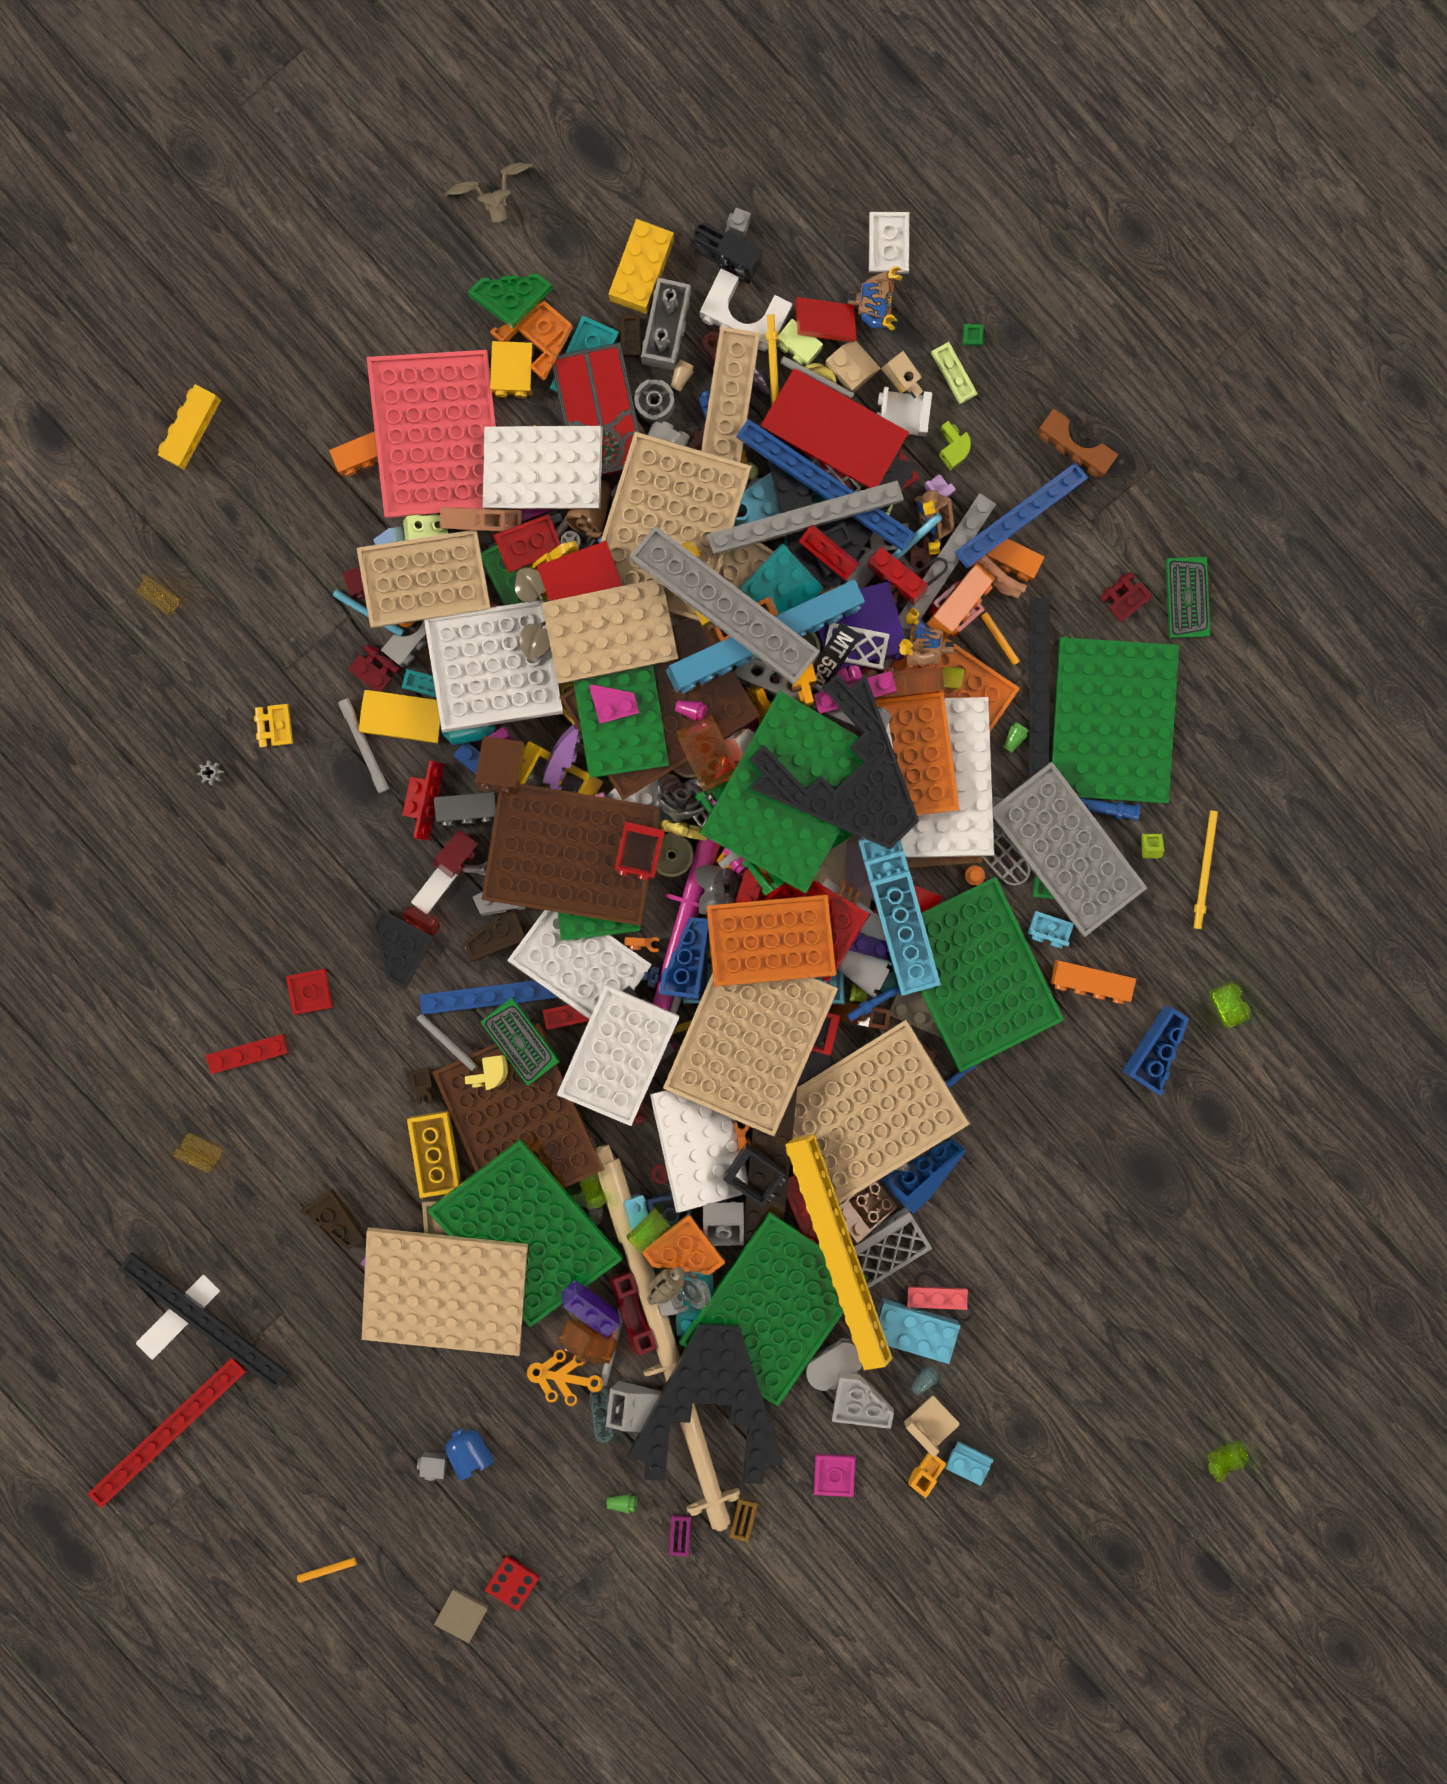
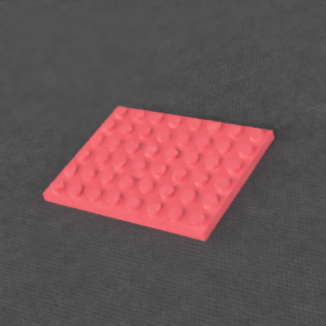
M487 350L367 357L384 518L440 514V507L485 509L483 508L485 427H496L492 391L490 389L491 380Z

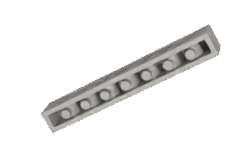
M752 657L748 664L740 668L736 667L734 673L741 684L749 687H763L765 693L773 697L780 690L800 702L798 691L793 692L788 688L792 683L765 662ZM754 669H760L763 673L760 676H754L751 672ZM777 676L781 679V682L773 684L770 679ZM825 684L811 686V692H823L821 688ZM814 702L813 707H809V708H811L812 710L818 712V711H817V708H816V705H815V702ZM878 707L885 729H887L892 714H889L887 709ZM841 709L821 714L831 721L861 732Z

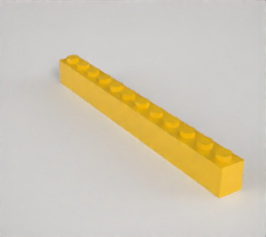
M815 1133L793 1138L785 1144L786 1152L791 1159L793 1172L797 1176L800 1192L806 1202L807 1212L811 1216L813 1229L817 1234L820 1249L823 1251L826 1259V1267L830 1271L832 1284L837 1291L839 1304L843 1308L846 1324L850 1328L852 1341L858 1351L859 1361L862 1363L864 1370L885 1367L893 1358Z

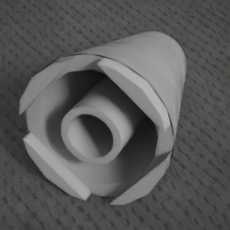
M848 951L838 969L867 994L875 998L877 994L873 992L874 990H880L889 972V969L886 967L887 965L891 966L892 962Z

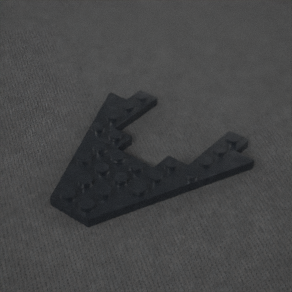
M777 438L778 440H780L781 442H783L785 445H787L788 447H790L791 449H793L794 451H796L797 453H799V451H800L799 449H797V448H795L794 446H792V445L786 443L785 441H783V440ZM901 447L879 486L898 481L900 489H902L916 468L917 463L899 459ZM768 460L780 514L816 504L811 502L812 489ZM890 506L879 509L886 513ZM853 517L816 526L823 533L844 522L853 538V542L841 548L854 559L857 558L873 533L872 530ZM808 529L786 535L789 551L821 586L837 588L843 578L837 573L826 577L815 555L799 542Z
M836 674L821 689L863 733L848 747L862 763L835 789L821 775L805 789L765 745H762L748 759L762 774L749 789L884 848L892 849L919 822V818L867 677L863 676L850 688Z
M699 1323L628 1452V1460H646L645 1480H665L671 1422L691 1423L692 1403L730 1405L729 1424L748 1425L742 1481L747 1484H763L765 1465H783L784 1462L741 1329L738 1324Z

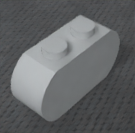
M841 1338L815 1354L806 1366L809 1383L821 1391L833 1390L837 1388L840 1372L858 1374L857 1371L861 1369L862 1363L859 1361L855 1344L851 1339Z

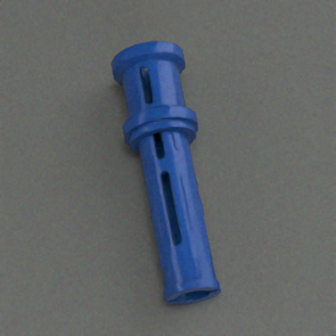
M1080 798L1090 812L1115 815L1117 819H1133L1134 822H1137L1139 819L1140 804L1133 806L1124 804L1121 801L1114 804Z

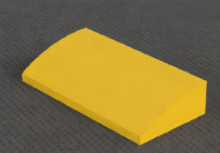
M370 690L364 691L359 732L431 743L439 742L441 726L437 700Z

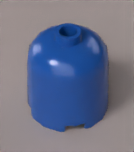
M460 1428L451 1433L453 1437L448 1440L445 1450L459 1481L473 1475L471 1471L480 1468L482 1471L494 1462L489 1449L478 1431L474 1429L463 1431V1428Z

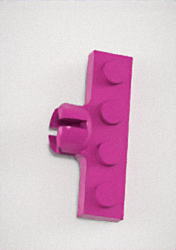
M852 665L848 668L850 678L846 667L837 672L850 688L863 677L857 665ZM891 671L867 678L874 698L897 691ZM824 691L813 695L819 714L840 709Z

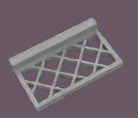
M905 1207L883 1220L859 1243L853 1244L856 1254L864 1257L861 1266L862 1272H874L873 1279L866 1282L868 1288L932 1249L909 1210ZM911 1222L914 1226L912 1235L902 1233L904 1226ZM891 1234L898 1236L895 1245L886 1243L887 1237ZM901 1236L911 1238L909 1248L899 1246ZM915 1239L923 1241L926 1245L920 1250L912 1249ZM873 1245L881 1246L879 1256L869 1254L870 1247ZM884 1247L894 1249L892 1258L882 1257ZM898 1250L907 1251V1256L904 1260L896 1259ZM867 1258L878 1259L875 1269L865 1267ZM881 1260L891 1262L890 1268L886 1271L879 1270Z

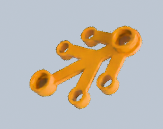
M557 1350L554 1356L543 1364H531L527 1370L528 1379L533 1383L540 1384L546 1394V1400L550 1403L557 1401L558 1394L551 1389L546 1379L555 1381L564 1395L565 1403L568 1406H575L578 1399L576 1395L571 1393L566 1383L588 1386V1389L592 1392L601 1391L604 1385L603 1380L597 1375L585 1378L568 1374L576 1367L585 1364L586 1358L581 1353L576 1354L572 1361L556 1372L548 1370L558 1362L562 1363L566 1360V1353L563 1350ZM563 1353V1359L558 1360L557 1354ZM578 1356L583 1357L581 1363L576 1362ZM535 1369L540 1370L539 1376L533 1375ZM593 1380H598V1385L596 1387H592L591 1382ZM550 1393H555L553 1400L548 1398ZM570 1396H573L575 1398V1401L572 1404L568 1403V1398Z

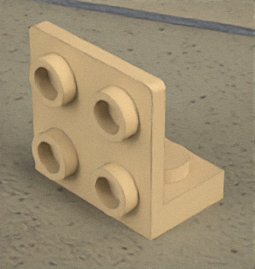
M933 1395L904 1421L906 1429L933 1457L939 1453L937 1446L959 1426V1422Z

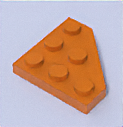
M690 1214L641 1248L642 1254L652 1267L656 1268L665 1267L673 1269L675 1267H682L685 1272L693 1271L710 1275L725 1264L723 1257Z

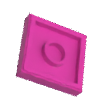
M816 1453L814 1495L854 1497L855 1455Z

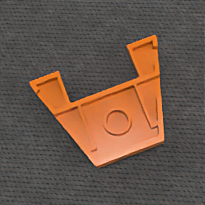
M543 301L537 304L514 329L505 324L498 329L496 327L493 328L490 333L499 342H508L517 332L525 336L543 352L530 365V368L542 380H545L573 327L569 321Z

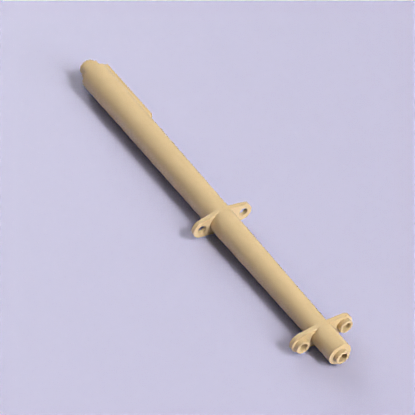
M609 1144L595 1148L605 1169L598 1172L597 1176L619 1243H622L630 1271L633 1274L639 1299L648 1326L652 1331L660 1364L644 1370L643 1373L644 1376H650L664 1372L667 1382L681 1356L668 1316L661 1317L659 1304L650 1305L647 1301L649 1295L648 1286L654 1280L655 1272L652 1265L641 1252V1248L646 1246L644 1237L640 1239H634L624 1204L625 1200L632 1197L620 1158H613ZM692 1403L691 1423L680 1422L705 1499L692 1503L686 1508L691 1516L700 1514L702 1509H706L711 1528L723 1531L730 1524V1518L724 1501L732 1502L739 1499L740 1491L738 1488L721 1492L695 1404Z

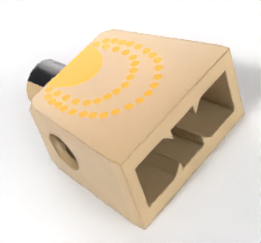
M904 351L896 355L881 368L882 372L900 393L908 390L915 399L923 392L917 384L921 375Z

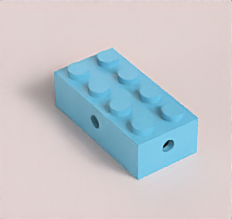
M882 1298L877 1315L888 1346L947 1364L950 1363L960 1329L958 1320L921 1309L910 1308L907 1305Z

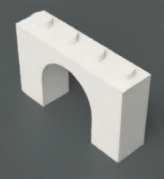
M720 269L700 310V318L708 325L715 324L719 327L760 333L758 349L764 352L766 350L769 351L768 340H766V331H768L767 315L775 314V329L779 335L792 310V303L774 295L762 319L752 324L738 322L730 314L728 305L739 284V277Z

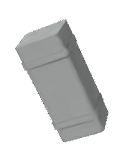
M662 278L657 279L645 340H643L642 364L674 371L679 357L681 338L684 336L686 327L685 319L690 305L691 285Z

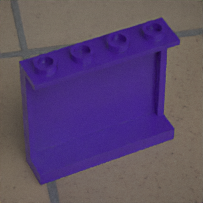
M889 582L859 589L865 600L860 606L861 609L849 617H846L845 614L842 615L843 618L839 619L836 624L843 623L846 626L890 634L884 663L885 660L889 659L897 661L905 658L899 650V644L905 637ZM827 623L818 631L823 649L829 629ZM861 634L862 636L857 643L866 638L864 634ZM874 636L871 639L878 648L884 644L885 638ZM869 641L859 646L864 656L874 651ZM856 649L848 655L849 659L860 660L862 658ZM877 653L867 659L869 663H880V657ZM844 662L840 669L846 667V669L848 670L850 666L856 664ZM857 665L859 666L860 670L866 668L865 666Z

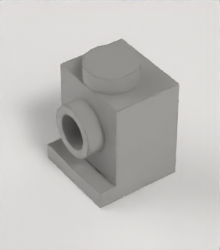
M736 208L734 214L730 213L728 217L726 231L729 230L744 239L751 221V213Z
M681 1291L670 1301L658 1303L661 1317L678 1314L688 1309V1306L683 1304Z

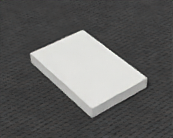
M870 212L869 274H880L889 271L893 266H898L902 269L897 271L896 274H908L909 212Z

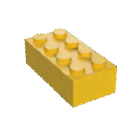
M636 219L609 291L611 302L647 315L653 300L657 279L661 278L674 243L673 232Z
M449 1110L409 1117L407 1123L420 1198L449 1193L462 1183Z

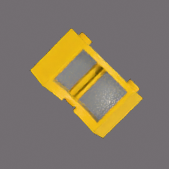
M528 741L525 747L523 757L525 762L522 764L520 784L548 788L549 784L543 783L542 776L550 752ZM572 764L571 768L563 767L565 768L564 779H560L558 785L561 787V790L593 796L597 794L603 781L596 777L589 778V773Z

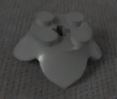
M669 773L659 778L656 799L659 802V807L664 813L672 817L675 822H682L683 819L693 818L696 814L705 810L701 801L698 802L695 796L708 788L706 780L690 779L682 784L678 777Z
M704 865L695 869L697 882L705 890L699 900V913L707 915L706 907L708 905L736 902L742 882L735 872H732L730 868L722 869L720 865Z

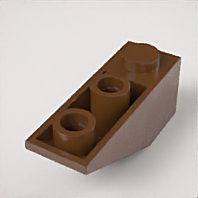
M844 1001V1004H831L828 1011L829 1013L840 1015L839 1021L888 1030L891 1015L890 1009L874 1007L872 1008L873 1011L867 1015L863 1014L851 1022L847 1015L859 1008L860 1004Z

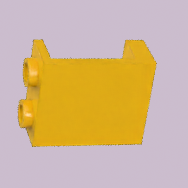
M492 341L490 389L496 397L504 398L507 395H515L517 398H527V396H532L530 368L532 356H534L532 343Z

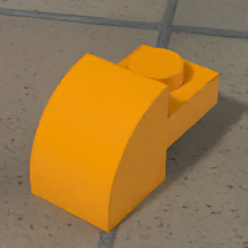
M812 663L795 685L792 684V691L801 690L798 691L800 703L804 702V705L807 707H813L814 700L810 687L816 686L817 682Z
M928 1452L921 1464L913 1470L908 1485L927 1498L937 1483L936 1479L946 1466V1463L937 1456L933 1457Z

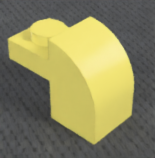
M500 1055L482 1058L484 1074L465 1076V1084H472V1087L484 1086L485 1082L486 1090L496 1088L507 1077V1057Z

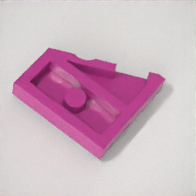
M595 684L589 685L599 723L640 713L635 693Z

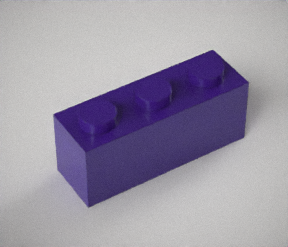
M574 1280L561 1292L563 1307L605 1338L620 1326L618 1310L578 1281Z

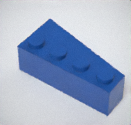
M1165 1005L1122 1072L1162 1096L1165 1081L1168 1080L1169 1069L1172 1061L1175 1060L1178 1044L1181 1043L1189 1018L1174 1008Z

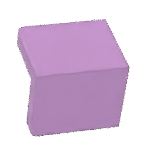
M937 475L931 481L928 480L924 485L926 491L937 490L939 494L947 498L954 494L956 490L952 484L948 485L941 475Z

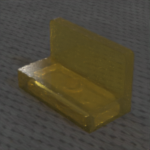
M143 573L141 577L144 578V581L136 592L170 616L181 602V599Z
M189 1132L186 1134L181 1146L175 1149L172 1156L206 1173H210L214 1170L223 1149Z

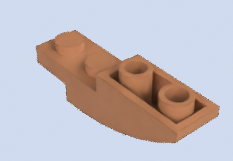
M440 507V528L505 531L521 525L522 510Z

